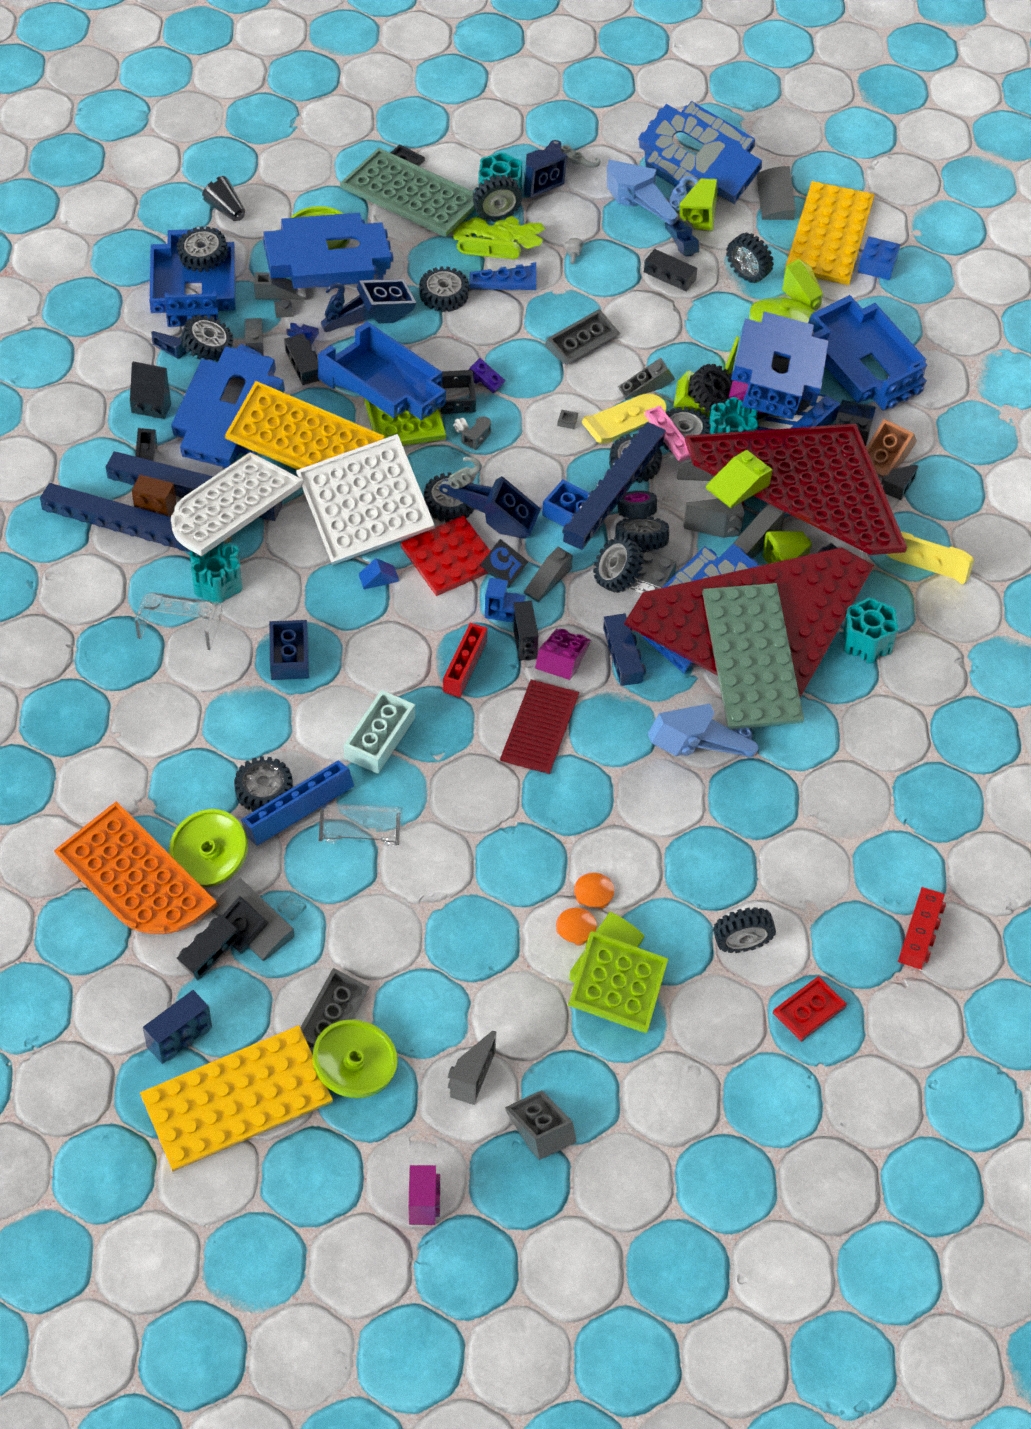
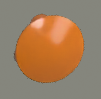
M587 873L581 876L575 883L574 892L576 900L579 904L588 907L605 908L614 896V885L603 874Z
M569 908L563 911L556 922L557 934L566 941L576 945H583L588 940L590 932H596L597 929L595 917L583 908Z

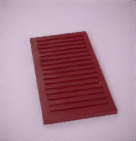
M530 679L500 761L550 774L580 692Z

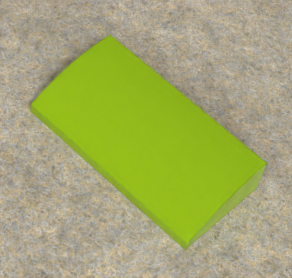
M611 911L596 931V933L635 947H639L645 937L636 927ZM584 951L570 971L569 980L575 982Z

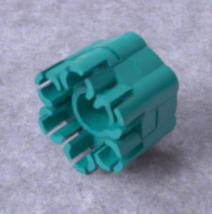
M504 152L480 159L478 184L480 182L484 184L483 180H490L489 177L491 176L495 178L496 175H500V177L506 175V177L510 176L512 179H515L520 190L522 189L521 160Z
M731 397L725 404L718 403L717 412L716 404H713L709 421L710 434L757 431L758 423L756 417L758 410L752 409L750 413V408L742 406L743 402L741 400L738 401L736 397Z
M222 542L203 556L198 554L196 556L195 552L190 551L193 589L197 597L215 603H222L242 591L239 549L236 545H233V553L231 544L223 546Z
M866 598L864 601L850 606L847 609L842 632L846 640L844 646L845 653L849 655L851 647H853L852 656H858L861 650L860 658L864 661L867 655L866 663H874L879 658V655L887 656V652L891 655L898 632L896 609L874 598Z

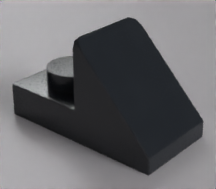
M138 428L135 457L154 461L155 449L158 448L156 430Z

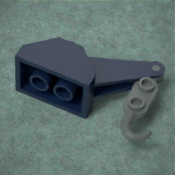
M552 140L544 150H536L526 154L524 195L532 198L564 185L567 159L575 165L582 164L590 168L598 167L601 161L595 158L597 162H590L584 158L581 152L571 149L568 145L561 146V141Z
M474 457L463 458V461L473 462L475 467L462 468L450 475L449 479L442 481L439 487L440 492L485 513L486 523L499 534L522 539L531 535L541 508L503 476L495 480L493 487L471 484L477 473L482 469L478 459Z

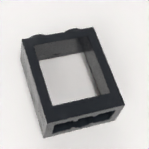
M473 370L442 371V385L440 387L443 389L469 387L470 399L446 400L444 406L441 407V414L476 412Z
M532 601L513 602L512 627L519 661L537 659L539 636Z

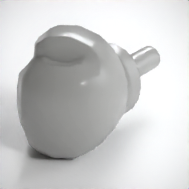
M570 238L569 241L565 242V250L571 257V264L575 263V258L580 256L583 249V241L579 238Z

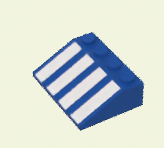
M819 394L816 403L811 401L810 406L801 413L794 415L793 420L769 414L758 424L757 431L829 426L837 418L840 403L827 395Z

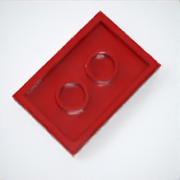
M818 976L773 1010V1014L802 1042L844 1010L847 1003Z

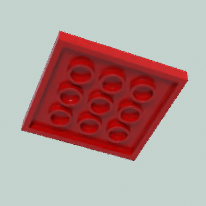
M465 516L458 517L401 542L402 550L436 596L488 574L479 565L489 554L490 550Z

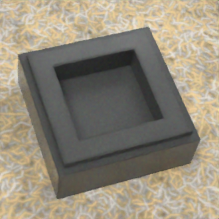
M561 410L557 426L575 429L578 413Z

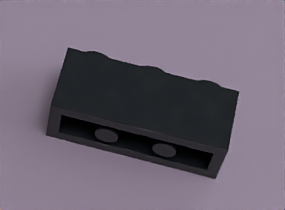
M654 249L644 260L643 272L687 292L696 281L698 268Z
M304 333L285 338V352L302 386L320 381L318 379V358L316 352L312 351L310 340L306 339Z
M220 914L217 918L210 921L208 927L203 932L195 936L194 941L188 947L180 951L176 959L183 968L199 980L242 936L238 929Z

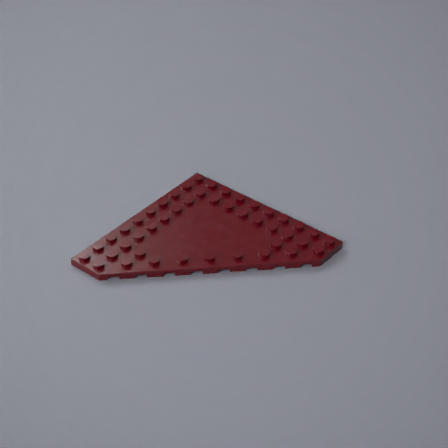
M856 424L685 436V443L694 466L716 476L735 456L748 450L772 469L769 486L753 496L869 555L906 552L907 545Z
M841 547L642 592L624 625L718 676L702 594L703 589L777 583L799 697H801L845 619L847 609L854 603L874 565Z

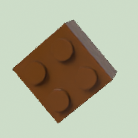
M139 475L132 488L134 507L171 517L177 504L174 483Z

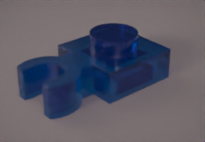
M290 323V329L286 330L287 335L290 337L304 333L306 339H309L311 344H313L319 334V328L305 324L299 327L296 323Z

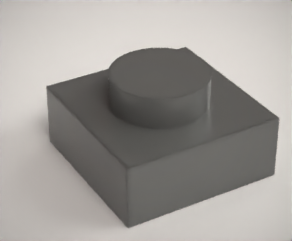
M291 300L274 301L276 318L293 317Z

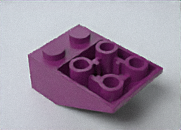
M556 628L539 648L535 669L571 680L591 643V639L581 634L569 633L566 629Z

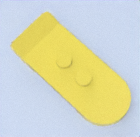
M642 394L594 415L584 416L582 424L598 443H611L623 435L644 427L649 422L645 417V411L661 406L666 412V403L657 395Z
M901 532L907 545L906 552L887 554L896 561L954 578L961 584L969 580L974 563V558L963 550L929 542L906 532Z

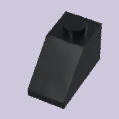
M918 465L891 469L888 475L885 474L881 482L885 494L902 500L916 478Z

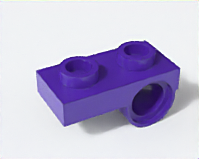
M481 358L469 368V370H473L474 383L479 384L481 382L493 394L506 381Z

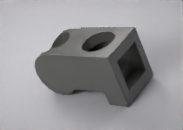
M488 417L477 418L476 424L470 430L465 428L461 432V443L477 450L491 433V420Z

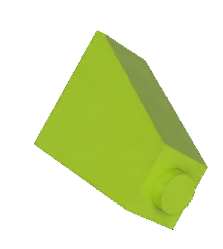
M701 178L679 204L680 218L684 221L688 220L696 230L713 231L717 179Z
M800 259L786 265L782 291L790 298L807 304L813 310L818 309L822 304L823 293L812 267Z
M803 531L766 532L762 556L767 564L810 554L812 543Z

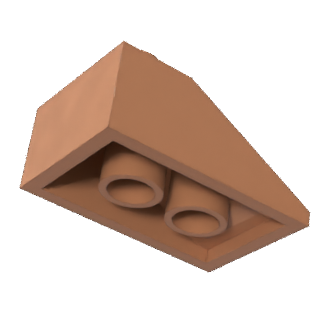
M883 419L866 447L878 475L882 477L885 474L888 475L891 469L898 468L907 458L917 442L914 433Z

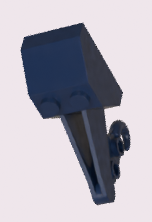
M404 279L359 280L356 288L360 295L344 305L345 287L341 283H334L327 288L326 293H329L334 288H338V291L331 297L321 326L325 332H330L370 318H374L378 324L394 323L413 311L416 301Z

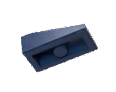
M156 331L151 332L153 345L173 357L180 359L187 352L186 347L182 345L181 338Z

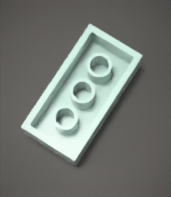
M381 690L343 745L344 759L379 774L414 721L415 704Z

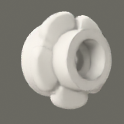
M463 417L455 420L454 428L457 433L462 432L465 428L469 430V426Z

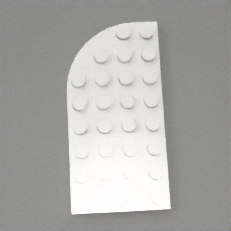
M250 452L184 496L176 504L175 511L171 515L173 534L183 546L203 556L301 488L303 480Z

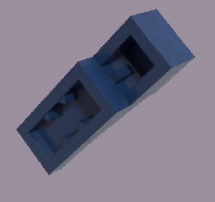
M680 219L675 224L665 222V229L673 237L681 254L693 256L694 253L699 252V240L692 235L691 227Z

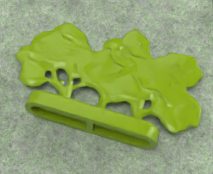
M513 216L505 220L496 221L494 225L489 226L484 219L474 217L461 222L452 233H454L453 238L459 240L456 247L462 254L516 259L521 253L519 244L527 249L541 245L543 239L536 234L545 230V227H543L542 223L519 225V220ZM475 233L477 237H472L471 234Z

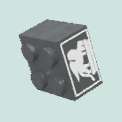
M646 550L642 551L644 554L642 558L644 564L640 566L643 568L642 571H638L640 576L638 578L635 577L636 582L634 584L630 583L631 587L629 590L642 594V592L662 588L675 575L677 561Z

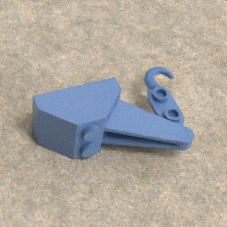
M610 159L607 164V189L618 204L632 207L641 205L668 224H675L677 222V213L680 212L679 204L687 195L686 183L693 181L696 185L698 182L693 176H685L672 190L668 202L656 186V169Z
M710 703L659 713L648 732L652 744L675 756H688L694 752L696 747L753 757L758 751L757 743L751 740L753 736L751 729L740 728L731 730L712 719L714 711Z

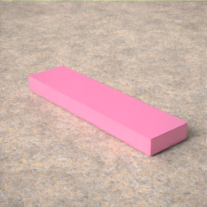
M657 406L645 411V417L651 424L666 430L664 442L677 460L681 462L689 459L690 455L685 438L662 407Z

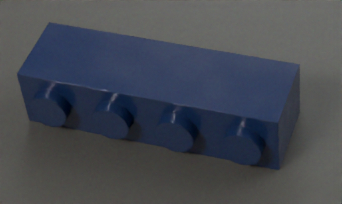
M626 613L604 616L603 631L620 686L643 683V675H646L645 665L641 664L640 649L636 648L635 634L632 635L631 628L624 625L627 619Z

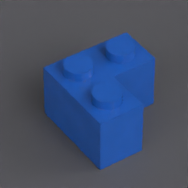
M489 578L485 594V618L512 622L513 602L525 601L526 595L508 593L507 580Z

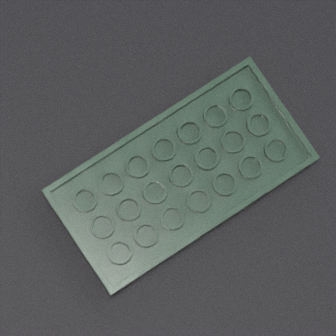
M381 148L374 151L340 182L342 189L444 237H447L475 210L472 199L474 191Z
M777 583L703 589L702 594L727 727L729 729L803 723L804 717Z

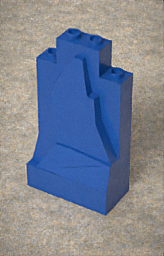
M368 321L355 329V342L336 354V348L331 345L318 353V379L332 389L339 386L361 395L392 418L407 410L418 419L423 420L438 408L443 407L446 402V390L440 387L442 385L443 372Z

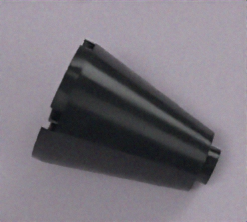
M219 176L216 178V182L213 183L211 181L202 192L204 198L202 199L231 220H242L245 216V209L229 179L226 176Z

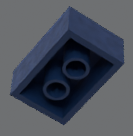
M307 620L269 621L271 680L309 679Z
M194 990L190 991L143 1026L146 1047L162 1064L167 1060H172L180 1050L189 1047L200 1035L208 1033L212 1027L209 1006Z

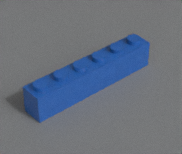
M338 760L242 818L241 821L247 838L258 846L354 787L349 768Z

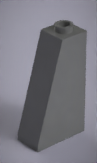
M768 503L733 544L742 548L748 557L754 559L764 549L766 532L782 531L785 512Z

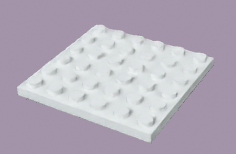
M398 434L296 470L298 477L303 480V491L332 565L435 528Z

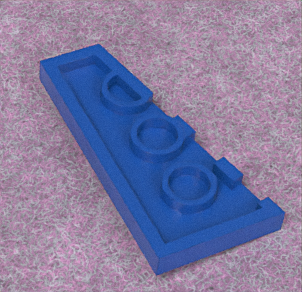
M536 262L531 263L529 266H523V264L516 265V268L510 269L500 267L497 271L487 269L470 272L469 289L536 290Z

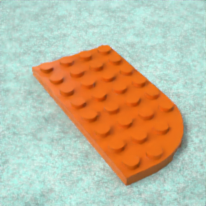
M117 801L54 850L55 855L119 921L133 930L147 934L174 933L197 923L218 906L217 902Z

